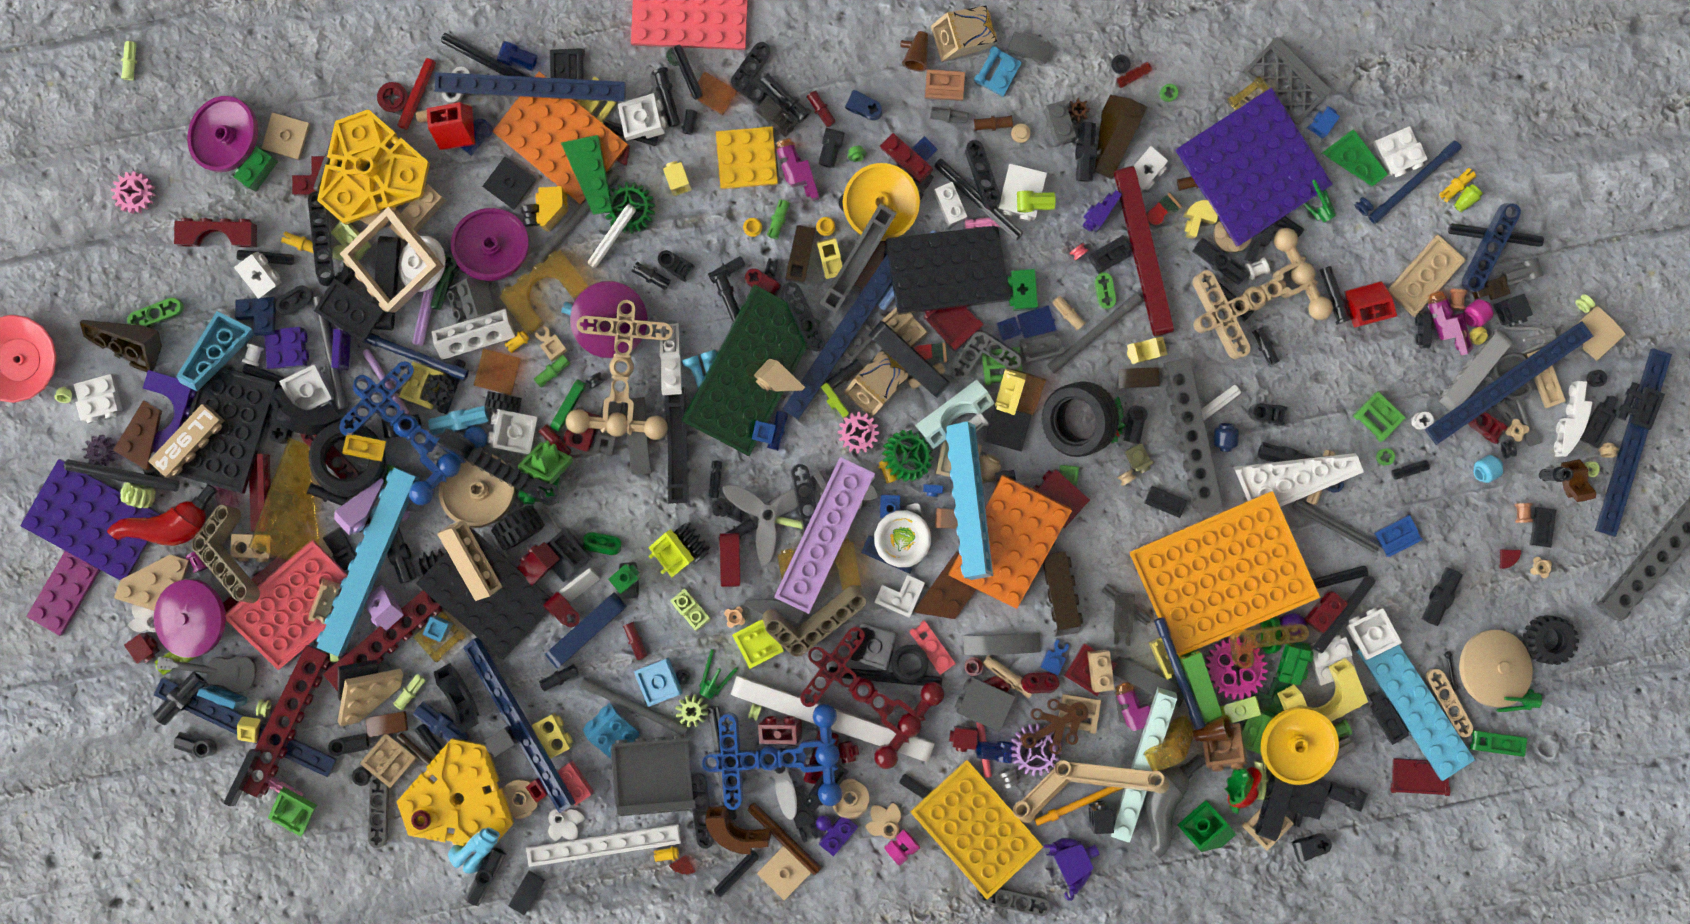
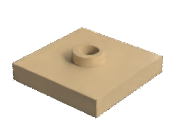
M272 112L261 149L300 160L310 123Z
M784 846L757 872V875L783 900L811 874Z

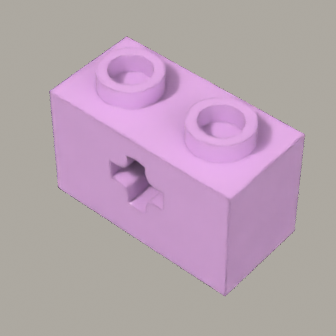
M382 584L369 595L366 602V610L372 616L371 621L377 627L381 626L387 630L404 615L395 595Z

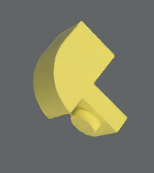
M1208 200L1198 201L1185 211L1183 217L1190 219V221L1187 220L1184 231L1187 232L1186 237L1191 239L1197 237L1200 222L1208 224L1217 222L1218 215Z
M836 238L817 242L825 278L836 277L842 268Z
M1163 337L1127 345V355L1132 364L1168 355Z

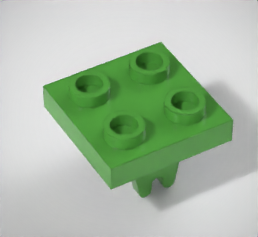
M549 441L545 443L540 442L518 465V469L524 474H529L532 478L553 484L573 463V458L557 450L556 445H550Z
M283 787L276 798L268 819L302 837L317 805Z

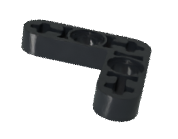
M759 42L752 48L732 76L731 85L735 91L763 111L773 114L779 109L778 98L753 81L770 56L769 45L765 42ZM763 47H764L766 54H765V55H764V54H761V55H760V57H759L758 59H759V61H761V62L759 63V62L755 59V58L758 56V54H759V52H758L757 49H758V48H759V49H763ZM747 63H755L756 69L753 72L747 71L745 69ZM741 71H743L747 76H750V78L748 79L745 76V78L743 79L744 85H739L737 87V83L735 80H740L743 77V73H740ZM757 88L760 90L761 94L758 98L750 96L752 89ZM764 94L767 95L765 97L767 101L771 102L774 100V108L770 107L768 109L765 101H762V104L759 103L763 99Z

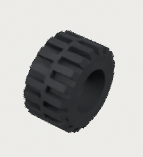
M527 505L496 523L491 531L501 548L509 550L541 531L545 524L534 506Z
M1544 615V617H1536L1537 620H1531L1529 622L1531 626L1525 627L1527 633H1523V637L1526 638L1523 644L1527 646L1526 649L1531 654L1530 657L1538 662L1560 665L1561 662H1568V657L1573 658L1575 655L1573 651L1578 650L1576 643H1579V639L1575 637L1578 635V632L1572 630L1574 628L1573 624L1568 623L1569 621L1566 619ZM1553 629L1557 633L1558 642L1554 649L1548 651L1544 647L1543 638L1547 631Z

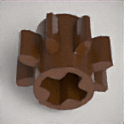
M1077 98L1075 103L1069 102L1071 108H1068V112L1070 113L1071 120L1076 119V122L1079 123L1081 118L1084 120L1088 118L1085 113L1090 112L1091 109L1086 108L1087 101L1081 102ZM1076 107H1079V110H1082L1080 114H1078L1077 111H1074Z

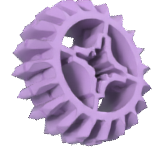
M1036 723L1035 729H1033L1032 725L1028 724V731L1024 727H1021L1023 734L1026 732L1033 734L1040 730V725ZM1016 731L1015 734L1019 737L1018 740L1015 738L1011 739L1016 745L1009 746L1011 750H1015V752L1010 753V756L1017 757L1012 762L1014 764L1020 763L1017 767L1018 770H1022L1025 767V774H1028L1031 770V775L1035 776L1036 770H1038L1039 775L1042 776V769L1049 773L1050 769L1048 766L1055 767L1053 760L1060 761V758L1055 756V754L1050 752L1048 757L1043 752L1045 743L1048 740L1050 744L1052 743L1053 732L1037 740L1034 746H1040L1038 749L1042 756L1036 752L1032 754L1033 750L1028 748L1025 754L1026 757L1022 759L1020 755V737L1022 734ZM1029 739L1026 740L1027 744L1032 743ZM1054 745L1052 747V750L1056 752L1058 750L1056 749L1058 746ZM1034 758H1040L1044 761L1037 765L1028 764Z

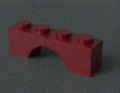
M181 218V221H174V244L180 247H200L204 238L209 234L223 232L227 235L233 246L257 248V225L252 223L250 219H239V222H232V219L221 218L220 222H213V219L201 218L200 221H193L192 218Z

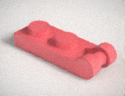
M923 620L920 626L916 629L912 628L909 632L918 645L926 652L928 659L941 675L956 663L926 621ZM926 631L928 636L921 639L919 635Z

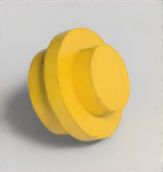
M822 217L818 220L816 229L820 235L830 236L835 231V223L829 217Z
M749 218L744 222L743 230L746 235L756 237L762 231V223L757 218Z

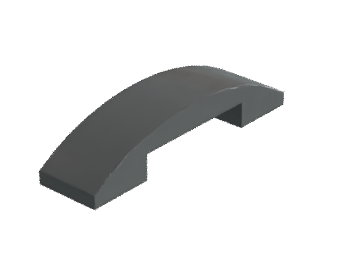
M645 397L630 398L634 403L632 420L646 421ZM625 402L626 417H627V414H628V403ZM632 432L631 435L627 433L632 475L651 473L646 434L644 432Z
M1040 633L963 636L964 655H1005L1041 652Z
M1120 656L1118 657L1117 665L1112 672L1113 675L1154 695L1156 694L1157 687L1175 692L1177 694L1175 705L1181 706L1184 697L1179 685Z

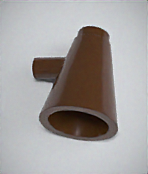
M918 31L913 41L901 40L900 47L909 48L902 61L903 66L913 71L922 72L927 70L928 34Z
M1227 715L1219 717L1205 724V727L1193 731L1196 741L1207 742L1209 753L1217 751L1215 741H1232L1234 739L1233 726Z

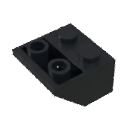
M568 528L562 529L547 543L560 558L551 569L563 582L593 557Z

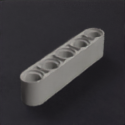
M1494 330L1440 395L1438 402L1449 411L1465 402L1513 341L1500 330Z

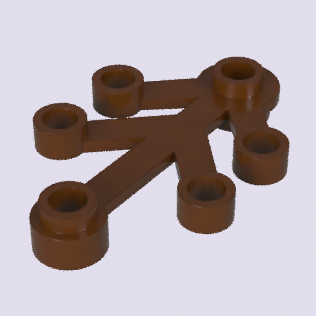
M1049 699L1047 707L1050 710H1061L1068 713L1062 717L1045 713L1039 708L1032 709L1030 715L1034 720L1042 719L1052 723L1033 734L1029 732L1022 734L1020 737L1021 745L1025 748H1033L1037 740L1055 731L1053 741L1049 745V751L1053 754H1059L1062 750L1060 743L1064 728L1070 721H1072L1070 732L1066 735L1065 740L1068 744H1076L1078 742L1077 732L1079 724L1088 716V708L1081 702H1076L1070 706L1060 703L1057 699ZM1052 701L1056 702L1055 708H1051L1050 706ZM1079 708L1082 710V714L1080 716L1076 714V711ZM1038 710L1040 715L1035 718L1034 712ZM1071 735H1074L1075 740L1073 742L1069 741V737ZM1028 737L1032 738L1031 744H1027L1026 742ZM1054 745L1058 746V750L1056 752L1052 750V747Z

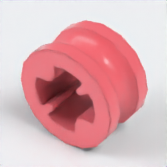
M1084 243L1070 252L1071 255H1074V260H1077L1089 251L1088 248H1084Z

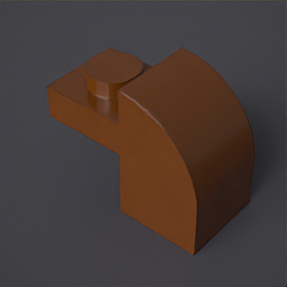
M1580 459L1562 462L1561 467L1570 468L1569 470L1573 471L1572 479L1562 482L1567 497H1573L1577 502L1595 499L1596 491L1588 483V468Z

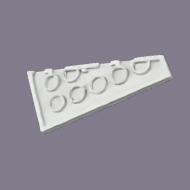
M1356 453L1234 467L1248 501L1273 491L1280 507L1364 472Z

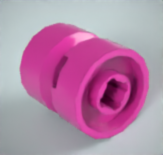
M903 829L896 836V840H891L884 846V849L901 866L908 860V855H913L920 849V846ZM902 843L906 846L905 850L900 846Z

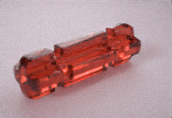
M1145 62L1140 67L1138 66L1125 73V76L1118 77L1116 83L1119 88H1123L1128 83L1130 84L1142 77L1143 74L1146 75L1151 72L1152 67L1149 62Z

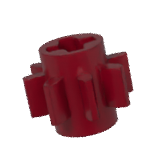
M853 741L839 743V759L842 760V763L856 761V756L859 755L858 745L853 746Z

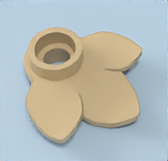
M892 803L886 810L882 806L872 805L870 813L872 821L865 825L867 831L874 836L882 835L886 839L895 838L899 834L898 822L901 819L898 806ZM892 826L893 831L887 832L886 827Z

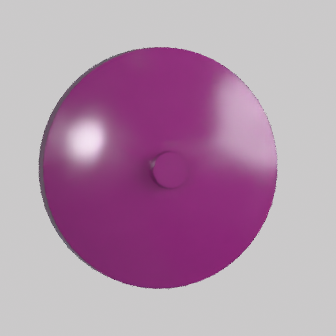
M219 96L207 101L196 111L188 128L187 143L192 158L197 164L213 172L222 173L236 169L249 158L256 145L258 137L256 116L245 102L235 97Z
M484 208L466 215L456 225L451 237V250L456 264L464 273L475 279L495 281L512 275L523 265L529 252V238L525 226L515 215L498 208Z
M602 281L588 286L577 296L571 309L570 324L575 339L587 352L602 358H613L614 354H616L614 348L615 336L580 332L577 328V321L580 317L617 318L618 304L623 300H630L635 305L634 320L648 321L646 307L640 296L632 288L615 281ZM629 303L621 305V312L623 314H629L632 311V306ZM584 319V322H580V326H583V330H587L588 327H594L593 331L597 332L596 325L598 319H594V323H588V319ZM605 320L600 323L599 327L603 332H607L611 329V324ZM626 322L619 325L620 332L628 333L630 325ZM647 324L640 325L639 333L641 335H645ZM633 338L632 350L640 344L643 338ZM620 342L617 346L618 351L621 353L627 352L629 345L626 342Z
M195 579L180 580L169 585L160 594L154 609V626L159 640L171 653L187 658L204 655L216 647L224 633L226 613L223 602L218 593L207 583Z

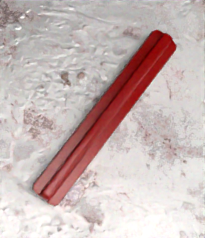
M426 58L397 124L401 129L408 130L435 68L436 62L433 59Z

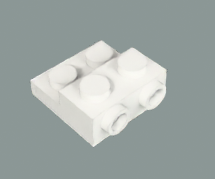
M654 93L618 104L624 138L627 141L641 136H646L648 139L665 134L664 128L667 127V122L660 112L664 110L661 99H657Z
M1410 126L1373 142L1388 177L1392 175L1399 177L1407 173L1406 169L1411 167L1413 170L1424 166V161L1428 160L1421 143H1417Z
M316 364L279 381L292 403L305 410H314V408L322 407L328 403L331 405V400L334 399L330 387L324 381Z
M114 374L74 384L78 402L75 403L80 421H86L87 424L98 422L100 417L105 416L106 419L117 416V413L123 411Z
M497 409V412H493L491 417V424H494L493 432L489 431L487 442L493 448L529 454L532 448L537 417Z
M1377 608L1366 612V617L1360 619L1357 616L1349 620L1350 624L1346 626L1365 660L1402 643L1383 608L1377 610Z
M1340 634L1336 635L1323 653H1319L1313 648L1316 642L1311 644V649L1314 652L1311 664L1320 686L1334 681L1328 666L1346 658L1355 668L1351 657L1353 655L1346 637L1340 636Z

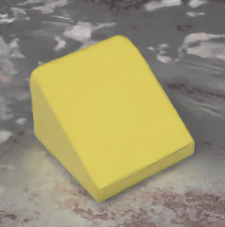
M241 717L237 724L238 740L257 743L261 719Z

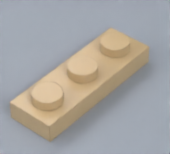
M1536 350V351H1533V352H1531V353L1525 354L1526 359L1529 358L1531 355H1533L1534 353H1536V352L1539 351V350ZM1550 366L1534 377L1545 408L1565 402L1553 366Z

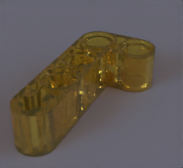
M1290 623L1235 631L1230 636L1233 663L1240 668L1248 669L1254 663L1253 648L1302 642L1308 638L1309 630L1303 624ZM1298 629L1301 630V633H1298V635L1289 633V631L1296 632ZM1281 630L1282 638L1277 640L1275 638L1276 631ZM1261 632L1263 640L1258 643L1256 635ZM1240 635L1244 636V643L1242 645L1237 644V637ZM1245 654L1247 661L1245 664H1240L1239 658Z
M1184 715L1174 719L1169 726L1163 743L1153 746L1143 753L1152 771H1160L1185 760L1194 738V730L1187 716Z

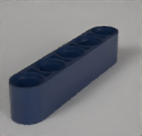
M1504 203L1497 209L1462 278V286L1466 290L1476 292L1484 287L1520 217L1521 209L1517 204ZM1511 207L1512 214L1508 217L1506 210ZM1499 225H1502L1503 232L1499 235L1497 233V227ZM1492 242L1494 250L1489 252L1488 245ZM1484 260L1485 267L1481 270L1479 263ZM1475 277L1476 285L1471 287L1470 280Z
M613 592L545 653V656L558 669L622 612L627 605Z

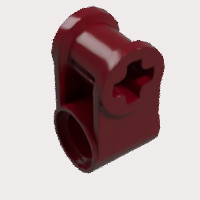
M756 268L749 269L745 274V281L750 287H753L755 284L773 295H776L781 287L777 281ZM757 273V279L759 280L750 282L749 274Z
M1486 412L1479 415L1482 418L1481 425L1477 423L1478 417L1468 423L1471 428L1494 444L1499 443L1498 439L1508 429L1504 423Z
M556 592L543 605L561 624L567 627L578 625L580 621L578 612L559 592ZM568 614L571 615V616H570L571 621H567V620H568V617H567Z

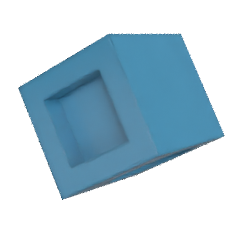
M436 615L431 616L423 635L438 642L446 641L453 623Z

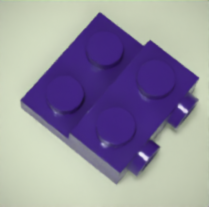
M1115 190L1112 194L1108 193L1102 203L1098 202L1096 206L1091 205L1083 217L1086 219L1082 225L1083 228L1090 232H1096L1102 226L1122 194Z
M281 328L275 330V335H264L267 369L307 366L309 352L306 350L305 342L308 341V335L304 328Z

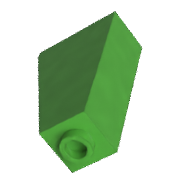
M1194 650L1179 656L1204 722L1209 723L1221 717L1222 713L1202 653Z

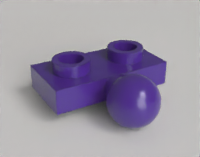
M826 815L819 816L816 820V826L819 830L828 831L818 843L833 857L858 828V825L851 819L839 817L833 825L831 824V819Z

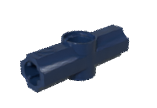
M425 701L413 713L416 718L429 727L428 729L433 734L446 739L448 742L452 738L467 741L470 736L466 732L461 733L452 718L445 713H439Z

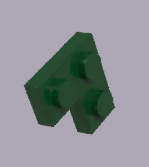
M1274 677L1267 694L1261 691L1254 694L1250 691L1251 697H1257L1263 714L1274 718L1283 711V706L1277 693L1293 684L1280 682L1278 678Z

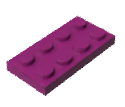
M64 551L26 617L53 633L62 636L99 574L100 569Z

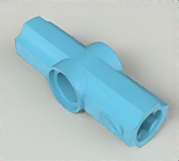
M486 406L469 410L462 409L448 413L449 415L429 419L428 425L433 436L444 433L446 428L457 432L469 429L470 426L489 422V414Z

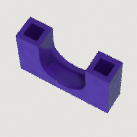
M148 370L143 389L166 396L174 407V418L171 424L164 430L158 431L155 435L153 452L156 453L187 420L196 391L181 384L176 377Z

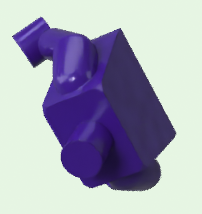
M1060 838L1052 844H1045L1044 848H1050V852L1046 856H1054L1065 882L1070 886V897L1067 892L1064 893V896L1068 901H1072L1075 896L1074 894H1077L1083 888L1092 874L1094 867L1090 859L1099 856L1100 853L1096 845L1084 849L1081 841Z

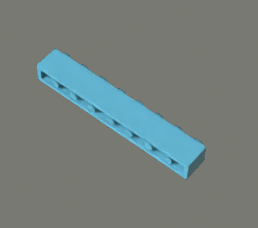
M967 421L946 426L947 432L945 437L949 444L950 477L954 487L952 495L956 504L954 513L958 521L956 531L960 538L959 553L962 556L961 572L964 578L975 580L993 576L976 428L974 424Z

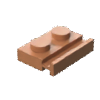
M927 69L925 99L963 101L965 72Z

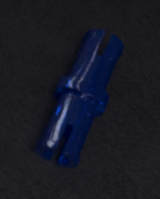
M777 411L772 443H768L767 448L779 451L782 436L785 435L784 429L789 414Z

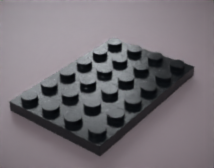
M998 226L895 237L885 240L898 315L1004 302L1011 299Z
M221 368L208 382L196 391L188 418L201 404L210 406L225 421L221 424L222 428L208 438L209 442L195 452L196 456L181 467L182 471L177 476L245 494L272 407L270 400L273 391L278 387V383Z
M470 526L469 528L501 583L502 588L490 597L475 601L447 551L416 584L504 660L548 613L543 605L550 597L536 584L531 586L515 565Z

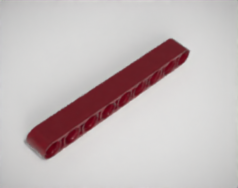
M1130 166L1115 170L1114 178L1117 190L1122 194L1119 199L1153 336L1157 337L1174 332L1173 322L1135 167Z

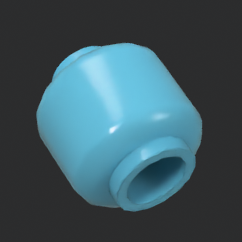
M1487 455L1475 462L1474 476L1479 481L1490 483L1502 476L1503 462L1493 455Z

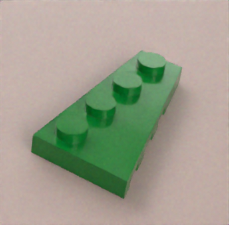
M595 135L561 142L593 215L613 212L600 137Z

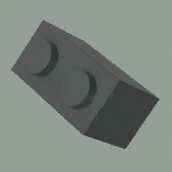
M1065 100L1047 105L1044 113L1055 147L1074 141L1076 133Z
M506 726L486 739L485 747L489 754H493L496 757L518 742L509 726Z

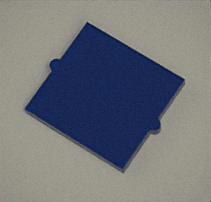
M1049 305L1017 315L1020 325L1019 331L1022 332L1023 338L1056 330L1055 319L1052 317Z

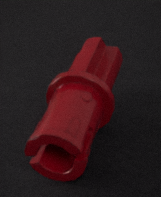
M817 90L809 93L806 98L815 109L814 113L819 115L826 127H831L836 121L828 110V105L824 104Z
M548 424L538 431L550 442V445L555 444L557 450L567 455L571 454V449L565 445L560 438L561 436H558Z
M634 621L624 625L623 628L629 640L628 644L631 645L636 659L646 658L647 653L641 641L642 637L639 636Z

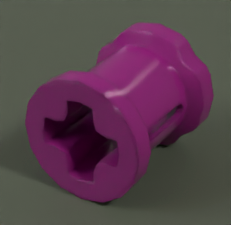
M195 552L186 556L194 568V574L208 568Z

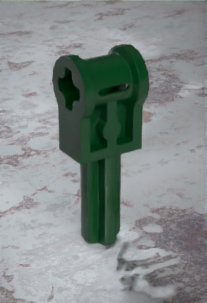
M451 254L445 255V270L437 283L430 305L437 310L442 309L449 284L452 285L455 273L460 269ZM447 262L454 263L453 266L446 265Z

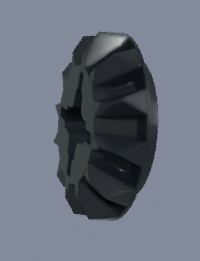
M443 375L431 376L425 381L423 387L424 397L433 405H444L454 395L453 383ZM439 383L440 388L446 390V392H440L437 399L436 392L431 390V388H437Z

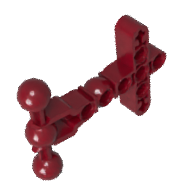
M853 627L846 632L831 654L821 647H813L809 650L808 659L819 670L801 693L800 701L806 707L814 706L833 680L844 687H849L848 691L851 692L852 697L858 702L870 704V707L881 716V723L896 734L888 745L884 744L878 747L874 753L875 763L880 768L891 769L898 762V750L904 742L909 743V738L915 737L920 733L922 728L921 721H926L925 713L931 706H937L943 701L945 692L943 687L936 682L926 683L920 691L921 701L914 710L902 700L895 699L893 701L885 695L877 693L878 690L875 689L871 680L861 678L860 676L856 677V674L845 666L864 639L863 630L859 627ZM856 631H858V636L860 637V639H855L851 643L855 645L854 648H852L850 644L845 643L844 641L845 639H847V641H850L852 638L851 632L855 633ZM841 646H846L849 649V654L846 657H842L838 653ZM814 650H819L822 653V658L819 661H815L811 657V653ZM831 661L837 664V670L833 673L827 670V664ZM845 673H850L853 677L850 684H845L842 680ZM818 677H823L826 681L823 688H818L815 685V680ZM812 685L815 690L820 691V694L814 693L812 696L814 701L806 704L804 702L806 700L804 695H809L813 691L809 689ZM860 685L868 687V693L865 696H861L858 693ZM878 696L882 697L884 701L883 705L879 708L873 704L874 699ZM899 705L908 713L899 718L896 728L887 721V717L893 713V708Z

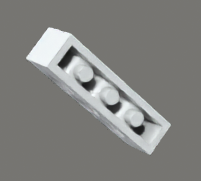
M506 309L432 331L434 346L441 360L515 338L513 323Z

